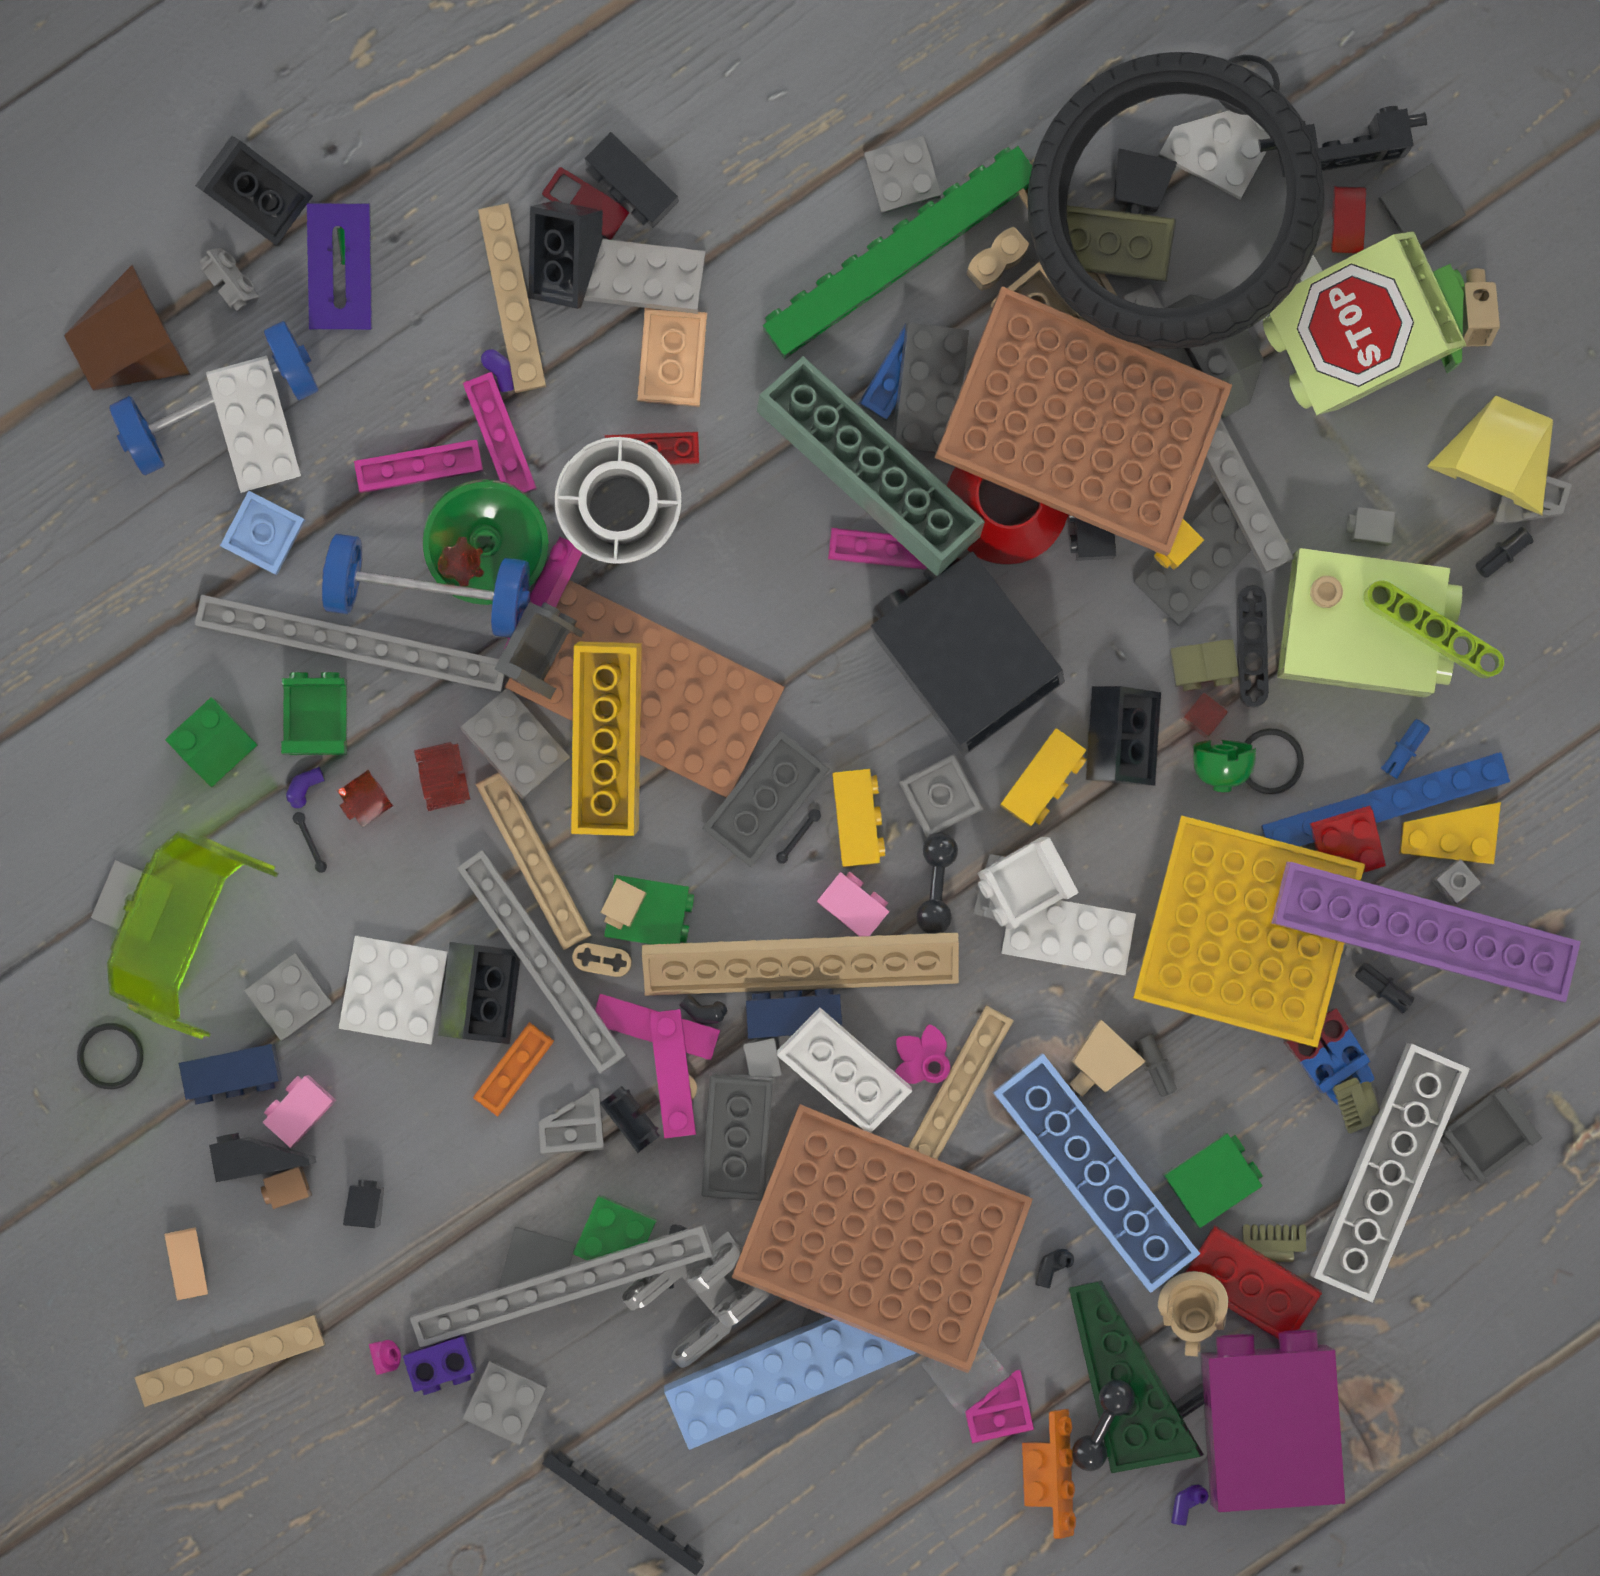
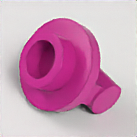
M385 1340L368 1344L376 1375L395 1371L399 1367L401 1352L393 1341Z

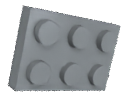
M508 688L460 728L521 799L527 796L570 758Z

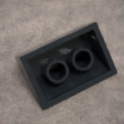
M1092 686L1086 780L1155 786L1161 692L1123 686Z
M450 942L438 1036L510 1044L520 958L514 950Z

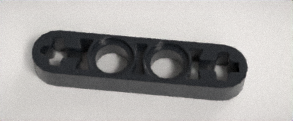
M1250 585L1243 588L1237 597L1238 677L1240 700L1247 707L1255 708L1265 703L1269 693L1267 600L1263 589ZM1249 591L1254 592V596L1260 598V602L1254 605V614L1261 612V618L1254 616L1243 618V613H1250L1249 603L1243 601V598L1249 595ZM1249 622H1255L1261 628V635L1255 640L1248 639L1244 635V626ZM1250 653H1255L1261 658V667L1256 671L1247 669L1244 664L1245 657ZM1262 674L1263 681L1256 680V689L1262 691V696L1257 697L1256 702H1252L1251 697L1245 694V691L1251 689V679L1245 681L1244 675L1253 677Z

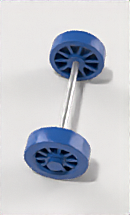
M281 321L265 329V337L274 354L272 357L275 364L270 366L272 375L280 372L283 379L286 378L291 390L299 401L318 392L319 388L307 363L311 362V358L304 345L298 346L286 322ZM211 394L150 425L130 396L111 404L109 409L120 433L117 435V438L123 450L130 452L137 467L146 476L165 466L154 433L214 404V399Z
M336 534L330 542L323 567L322 603L327 612L349 614L355 604L361 581L492 600V633L494 636L511 638L530 602V568L528 562L524 560L503 559L497 574L494 591L361 572L362 542L358 536Z

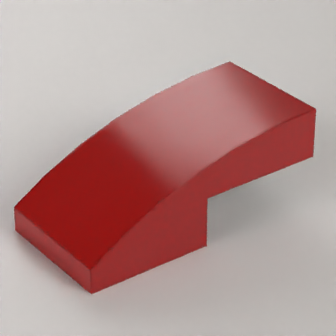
M1334 186L1332 253H1358L1364 250L1365 187Z

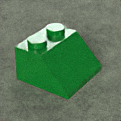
M212 697L165 739L177 754L210 787L217 784L258 746L223 706Z

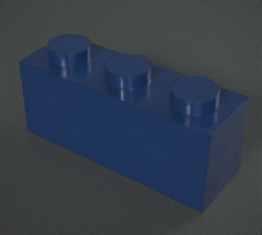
M833 988L814 990L815 996L802 997V991L783 992V998L771 999V993L752 994V1000L746 1001L748 1039L792 1036L819 1007L842 1026L840 994L834 995Z
M275 1044L178 1063L185 1099H194L195 1105L214 1101L213 1095L225 1092L226 1098L245 1095L244 1088L256 1086L257 1092L275 1089L274 1082L282 1081Z

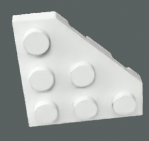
M1229 110L1174 126L1158 156L1163 159L1176 161L1177 167L1241 200L1267 152L1260 153L1258 140L1268 139L1270 136L1250 116L1240 115Z

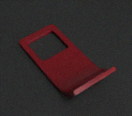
M558 168L543 190L542 195L550 201L561 202L550 195L561 176L565 175L581 185V188L570 204L603 210L602 235L608 240H612L630 212L612 198L564 168Z

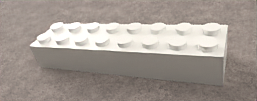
M1406 1043L1380 1105V1111L1375 1117L1310 1276L1373 1303L1470 1068L1414 1044Z

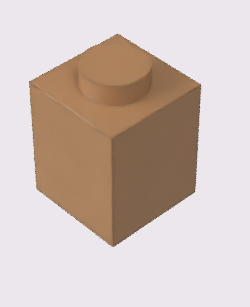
M302 1166L263 1179L264 1186L260 1187L266 1205L271 1203L273 1209L312 1196Z

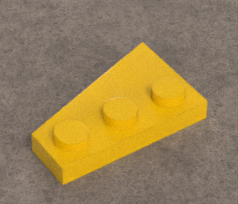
M1501 802L1403 822L1399 854L1449 860L1461 859L1466 862L1494 864Z

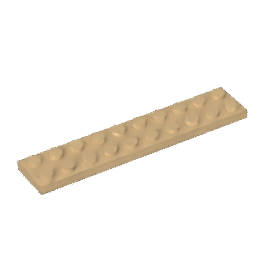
M958 933L642 945L645 996L959 983Z

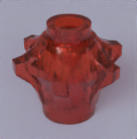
M459 537L453 547H444L443 555L438 560V569L444 577L453 578L458 581L460 586L466 587L469 585L470 579L475 576L482 577L484 571L480 568V555L483 551L481 548L475 549L469 545L466 537Z

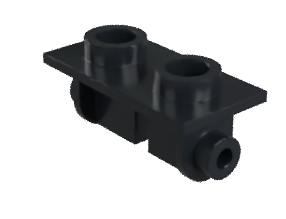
M621 1086L600 1102L601 1106L637 1153L660 1137L657 1132L659 1128L653 1124L644 1112L640 1115L637 1111L640 1105L630 1094L629 1089L625 1090Z

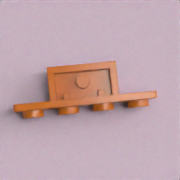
M1068 1409L1049 1412L1050 1442L1022 1443L1024 1506L1053 1507L1055 1539L1073 1536L1076 1526V1517L1073 1513L1075 1486L1071 1473L1073 1458L1070 1448L1072 1421L1069 1417Z

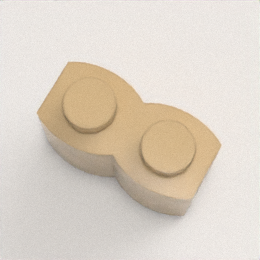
M1015 227L1003 231L994 240L991 248L981 251L972 259L968 267L967 276L981 291L991 288L1000 280L1004 270L1013 268L1024 258L1029 242Z

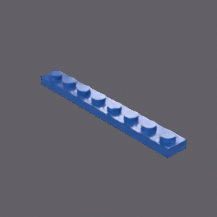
M1499 752L1261 825L1265 838L1300 847L1314 842L1310 823L1370 805L1373 809L1375 822L1378 823L1509 783L1510 779L1502 753Z

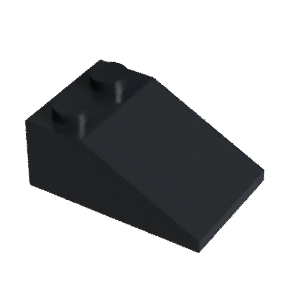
M234 136L230 137L195 185L276 246L313 197L312 194Z
M558 201L530 206L529 299L577 309L582 307L602 243L603 210Z
M239 1133L216 1137L217 1143L209 1145L216 1182L317 1163L316 1156L249 1137L240 1139Z

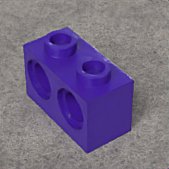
M465 1334L403 1355L413 1391L422 1390L423 1395L441 1390L440 1384L451 1380L453 1385L471 1380L470 1374L475 1373L477 1370ZM449 1354H460L464 1358L463 1368L459 1370L452 1369L447 1362ZM429 1363L434 1369V1376L428 1380L422 1379L417 1372L419 1364Z

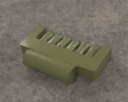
M1353 1078L1333 1087L1336 1099L1340 1105L1339 1108L1342 1110L1341 1114L1344 1115L1343 1120H1345L1344 1123L1348 1133H1354L1373 1124L1371 1116L1377 1115L1380 1109L1370 1082L1366 1081L1360 1084L1357 1078Z
M1244 1224L1242 1227V1242L1274 1262H1294V1252L1306 1251V1226L1299 1225L1297 1240V1226L1292 1225L1291 1240H1289V1226L1285 1224L1283 1226V1240H1281V1225L1277 1224L1275 1226L1274 1240V1227L1269 1224L1267 1226L1266 1240V1226L1261 1224L1259 1226L1258 1240V1226L1253 1224L1250 1240V1225Z

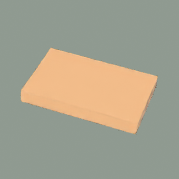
M645 308L638 402L700 407L707 313L698 312V314Z

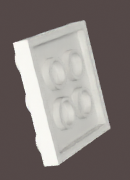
M355 936L338 1029L432 1045L449 952Z

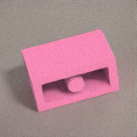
M840 872L817 900V903L859 937L870 936L890 912L885 908L888 902L876 892L869 895L862 890L861 886L864 883L851 872L846 876Z
M309 1075L304 1076L302 1079L297 1076L285 1089L289 1094L281 1102L276 1099L264 1112L268 1117L262 1123L290 1148L294 1147L336 1101Z

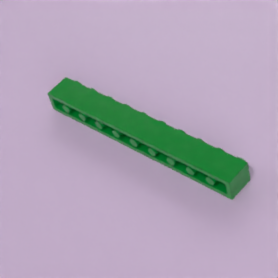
M1019 146L1013 150L1007 147L994 156L995 162L987 168L984 165L979 166L968 175L970 180L960 186L957 182L943 192L945 197L935 204L933 201H929L917 211L919 216L910 222L907 218L902 220L892 228L894 232L886 239L880 236L868 244L867 249L869 251L859 258L856 254L852 255L841 264L843 269L835 275L829 272L815 282L818 287L809 293L806 290L801 291L790 300L792 305L783 311L777 308L764 318L766 323L763 324V330L784 360L1019 195V191L1023 188L1027 190L1029 188L1032 164Z

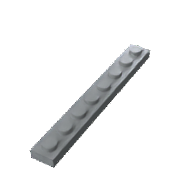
M481 850L457 867L462 877L599 1073L602 1074L627 1055L485 851Z

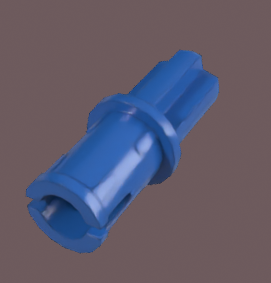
M1414 720L1400 742L1396 741L1394 743L1396 745L1395 749L1380 769L1387 774L1389 773L1393 778L1398 779V776L1411 757L1415 758L1417 756L1415 751L1429 733L1430 727L1421 720Z

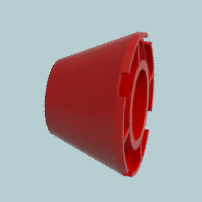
M958 467L954 468L947 487L985 521L980 538L967 549L969 552L973 551L979 559L1001 565L1020 564L1043 554L1060 536L1068 514L1038 502L1035 515L1022 524L1008 526L993 521L985 514L979 501V488L986 479Z

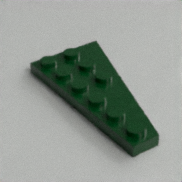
M1102 1280L1069 1287L1098 1418L1100 1419L1104 1411L1100 1405L1099 1394L1107 1382L1112 1380L1125 1381L1132 1387L1135 1394V1402L1132 1409L1124 1415L1115 1416L1104 1437L1111 1474L1203 1456L1202 1450Z

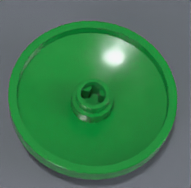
M473 480L449 490L431 509L423 530L424 558L431 575L437 583L494 591L497 574L503 559L524 560L528 562L530 568V587L540 575L546 562L548 532L539 508L523 491L498 480ZM452 595L473 604L490 605L493 603L492 600Z

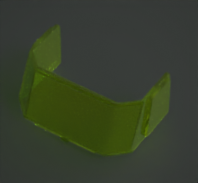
M176 832L155 849L150 863L147 862L131 900L127 899L123 910L126 913L110 948L112 952L107 962L109 995L127 1003L129 1010L155 1023L202 1040L204 1036L210 1037V1032L180 1018L179 988L226 878L242 865H247L277 877L279 873L274 871L275 866L200 835L197 839L183 832Z

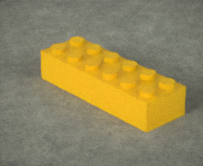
M579 641L574 645L571 834L634 836L639 830L642 643Z

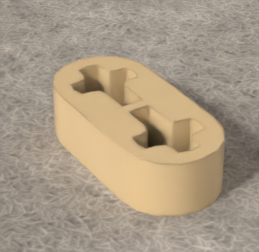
M583 943L578 945L572 954L574 965L586 972L621 977L626 975L632 966L630 955L618 948ZM586 948H590L592 955L601 957L600 963L591 961L588 966H583V960L578 959V954L584 953ZM616 954H622V960L626 961L627 965L626 967H620L619 972H615L612 965L604 964V958L614 959Z

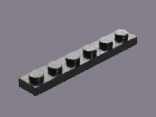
M552 1450L542 1463L544 1466L697 1576L704 1566V1561L700 1559L703 1554L688 1543L685 1547L674 1540L677 1535L664 1525L657 1528L649 1522L651 1516L637 1506L633 1510L623 1502L626 1498L611 1487L608 1491L598 1485L600 1479L587 1469L580 1472L572 1466L575 1461L564 1452L559 1450L556 1454Z

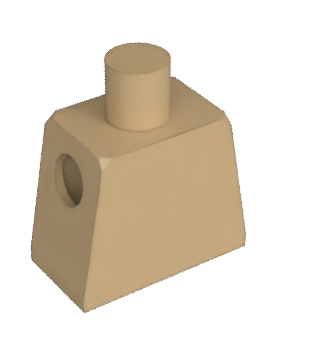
M1470 269L1466 271L1467 283H1464V287H1462L1464 292L1463 338L1467 345L1465 347L1491 346L1500 328L1496 284L1494 282H1486L1484 269Z
M1099 1020L1071 1061L1080 1070V1073L1068 1085L1081 1097L1094 1084L1103 1092H1107L1140 1067L1145 1060L1107 1024Z

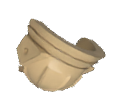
M1185 1272L1173 1277L1164 1285L1159 1295L1158 1309L1163 1316L1164 1325L1171 1326L1173 1332L1181 1340L1186 1341L1185 1356L1198 1357L1201 1341L1212 1337L1216 1330H1224L1228 1309L1226 1289L1218 1279L1203 1272Z

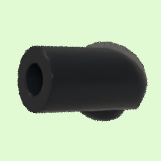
M690 994L679 1004L699 1024H717L727 1014V1007L724 1003L716 1001L713 1005L702 1006Z
M1057 1249L1043 1256L1035 1285L1050 1289L1054 1273L1065 1267L1070 1268L1074 1263V1255L1067 1249Z

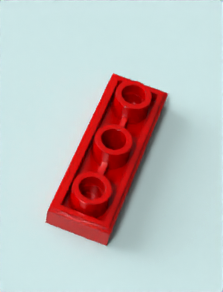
M698 432L605 435V438L625 437L639 440L648 445L655 444L658 447L657 451L670 465L700 464Z

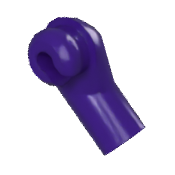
M493 349L486 350L481 356V363L497 377L499 391L507 392L513 390L514 383L509 360Z
M321 768L311 769L293 778L286 792V799L293 808L299 809L305 806L307 803L305 795L308 787L325 781Z
M1195 1484L1177 1493L1171 1523L1186 1526L1189 1509L1199 1503H1206L1209 1497L1208 1491L1201 1485Z

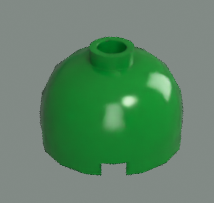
M1211 740L1195 743L1193 745L1194 769L1198 778L1204 783L1212 785L1214 791L1230 792L1232 787L1239 786L1247 781L1254 771L1256 748L1252 749L1253 745L1233 740H1221L1223 744L1211 746Z

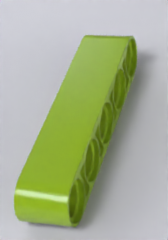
M1384 580L1376 581L1365 590L1364 602L1370 610L1476 676L1490 678L1503 670L1504 657L1496 648L1390 582ZM1375 588H1381L1386 591L1387 601L1385 604H1378L1373 600L1372 592ZM1401 605H1409L1413 608L1414 618L1412 621H1406L1400 617L1399 609ZM1434 621L1440 625L1441 634L1438 638L1428 635L1426 631L1428 622ZM1456 638L1464 639L1467 642L1468 651L1465 655H1460L1454 650L1453 643ZM1483 655H1489L1494 659L1495 668L1492 672L1485 671L1481 667L1480 660Z

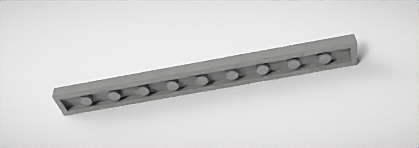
M1151 284L1122 298L1143 306L1163 308ZM1145 346L1152 351L1194 368L1184 348L1164 349ZM1220 418L1205 462L1263 573L1266 574L1291 562L1294 557Z
M201 595L195 621V626L502 692L505 675L495 670L499 661L496 658Z
M702 1224L415 1314L410 1317L421 1348L709 1258L715 1253L706 1226Z

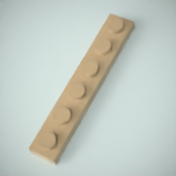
M509 203L478 209L515 392L519 393L546 387Z
M312 1315L135 1377L144 1407L324 1346L325 1342L316 1315Z

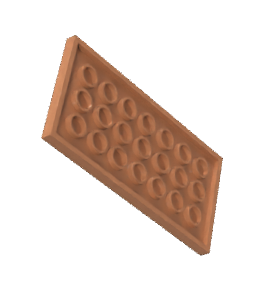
M569 580L556 608L561 613L577 621L575 627L582 630L584 634L581 638L569 633L550 667L544 682L556 688L551 700L529 690L510 678L505 688L573 722L574 645L579 641L642 643L640 755L727 798L737 785L785 687Z

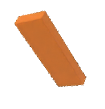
M529 1022L476 1092L473 1099L498 1117L554 1043V1040Z

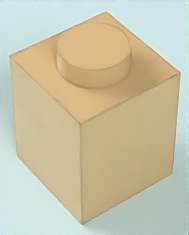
M617 879L600 912L606 915L604 922L620 930L623 925L630 927L647 893Z

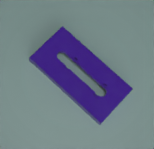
M307 203L309 329L371 330L370 203ZM336 226H341L345 231L346 305L341 309L334 305L333 229Z

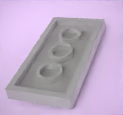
M602 239L584 300L698 314L705 251Z

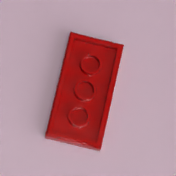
M1216 1225L1213 1226L1199 1248L1200 1255L1193 1259L1185 1272L1207 1273L1218 1279L1226 1289L1228 1309L1279 1339V1332L1299 1330L1322 1295V1291Z

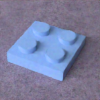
M248 491L220 546L277 575L305 519Z

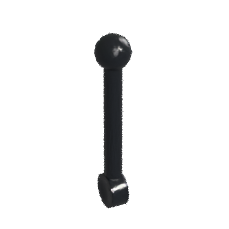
M813 809L809 812V819L784 851L777 853L776 860L778 863L784 864L788 861V854L813 822L820 820L821 813L819 810Z
M296 812L293 815V821L299 825L316 862L315 870L323 873L327 869V864L321 860L304 823L306 820L305 815L301 812Z

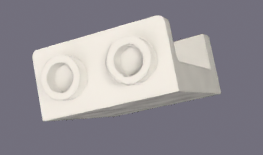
M1040 837L977 873L981 880L978 882V886L985 898H990L996 908L993 910L995 919L1000 926L1005 925L1007 929H1015L1019 927V923L1063 898L1069 899L1079 893L1050 837Z

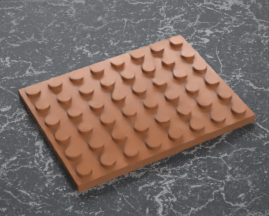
M1002 286L934 458L1167 556L1172 549L1232 384L1141 345L1116 338L1092 324Z
M799 1104L741 1255L735 1266L732 1278L969 1373L1033 1199Z

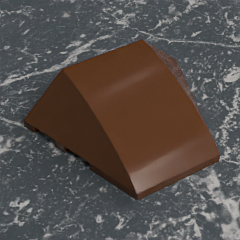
M133 265L119 277L64 335L93 391L149 380H161L162 378L179 375H191Z

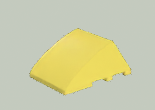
M1495 396L1427 466L1454 479L1460 477L1512 499L1514 504L1543 515L1553 419Z

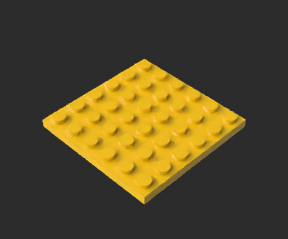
M1181 815L1133 999L1317 1048L1345 943L1271 923L1286 862L1298 863L1361 881L1365 864Z

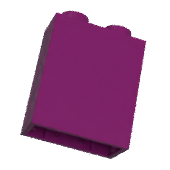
M1316 1330L1279 1332L1280 1348L1255 1349L1253 1334L1221 1335L1216 1337L1217 1352L1201 1353L1210 1504L1218 1512L1345 1504L1336 1353L1334 1349L1326 1344L1318 1345Z

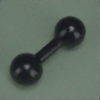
M945 833L931 835L923 845V856L926 862L933 866L930 899L919 907L916 919L921 930L928 934L943 933L948 929L952 920L951 910L942 901L945 868L956 860L958 846L956 841Z
M1112 1380L1102 1387L1099 1401L1104 1411L1092 1435L1079 1438L1073 1445V1461L1082 1470L1095 1471L1104 1465L1107 1459V1448L1103 1439L1114 1417L1128 1413L1134 1405V1391L1125 1381Z

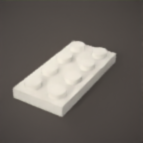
M267 356L206 372L240 493L300 477V470Z
M1059 900L1019 923V927L1015 929L1005 928L1001 954L1125 976L1136 914Z
M820 1007L777 1050V1056L859 1127L870 1133L912 1092V1087Z

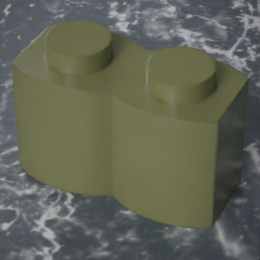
M1233 639L1170 649L1175 687L1182 686L1183 692L1202 689L1201 683L1213 682L1214 687L1233 684L1232 678L1239 676Z

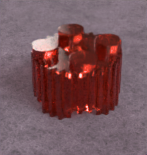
M448 742L414 750L428 811L464 804L466 800H470L465 772H458L464 770L458 743L452 744Z

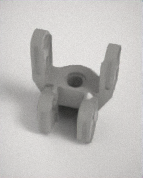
M729 1231L712 1243L715 1253L712 1257L638 1279L621 1297L623 1303L630 1310L646 1307L679 1278L683 1277L711 1310L712 1314L678 1341L671 1358L680 1368H685L696 1361L725 1337L733 1325L742 1320L770 1295L769 1292L732 1278L743 1246Z

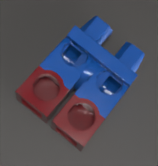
M1332 1008L1326 1013L1320 1036L1328 1050L1324 1048L1320 1040L1317 1048L1290 1040L1283 1042L1303 1067L1319 1092L1325 1093L1335 1104H1338V1100L1336 1099L1333 1087L1341 1084V1081L1350 1075L1352 1078H1357L1360 1084L1366 1081L1372 1082L1375 1079L1368 1066V1063L1371 1061L1364 1053L1337 1008Z

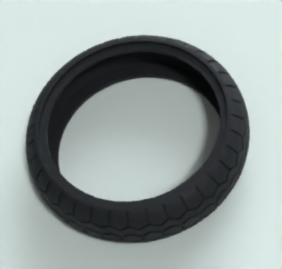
M1166 52L1146 55L1121 63L1092 79L1067 101L1051 122L1040 142L1029 180L1028 220L1030 233L1040 264L1055 290L1076 313L1095 327L1124 341L1153 348L1181 349L1204 346L1230 338L1255 325L1282 303L1299 282L1313 256L1321 231L1325 197L1324 179L1316 146L1304 121L1280 91L1261 76L1235 62L1207 54ZM1166 95H1200L1225 102L1250 116L1264 129L1278 148L1284 165L1287 191L1282 225L1270 252L1261 265L1245 281L1228 293L1214 300L1185 308L1166 309L1139 305L1124 300L1106 290L1087 274L1080 263L1070 238L1067 222V199L1071 177L1083 150L1093 136L1107 122L1125 109L1140 102Z

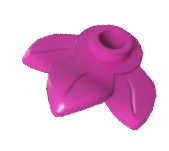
M929 1024L925 1028L921 1039L914 1036H901L896 1039L897 1052L904 1062L896 1068L895 1073L905 1082L916 1084L926 1080L930 1083H939L947 1078L950 1072V1063L945 1056L947 1042L943 1034L935 1026ZM932 1061L940 1064V1071L936 1074L931 1073L928 1069Z

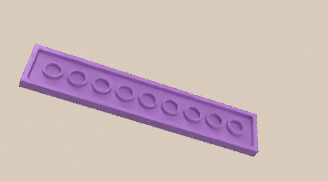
M1286 862L1271 922L1276 925L1560 1002H1566L1581 943V941L1294 862Z

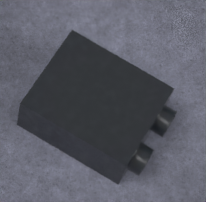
M973 551L961 560L957 558L938 577L927 568L923 575L930 583L911 597L903 589H898L886 596L873 609L874 614L879 620L871 625L877 642L963 756L974 750L1065 683L1061 666Z

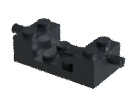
M1398 106L1379 109L1380 113H1376L1368 125L1370 135L1353 138V143L1341 144L1340 140L1328 141L1322 144V148H1318L1315 125L1309 124L1306 127L1316 146L1322 171L1405 158L1414 146L1411 128L1427 126L1426 113L1408 115L1407 108L1400 110ZM1271 138L1258 140L1260 153L1278 150ZM1278 150L1282 176L1286 177L1282 158Z

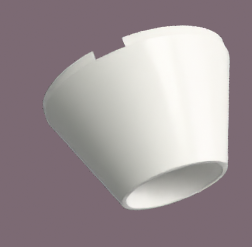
M625 437L604 438L583 447L564 466L556 485L555 510L558 522L565 536L583 554L606 563H631L656 552L672 535L681 512V490L672 466L656 449L636 439ZM610 479H632L642 485L649 494L650 503L647 514L637 526L629 530L616 532L604 529L590 516V502L594 492L601 484Z

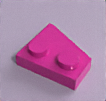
M1021 1370L1013 1372L1011 1376L965 1412L972 1444L1034 1430Z

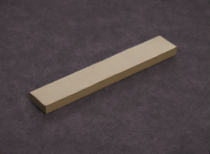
M499 773L475 784L562 949L566 950L592 936L513 788Z
M987 1005L985 1006L950 1069L949 1075L944 1080L910 1142L909 1149L938 1160L1014 1020Z

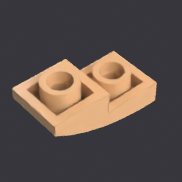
M196 1227L165 1233L177 1300L207 1295L208 1290Z

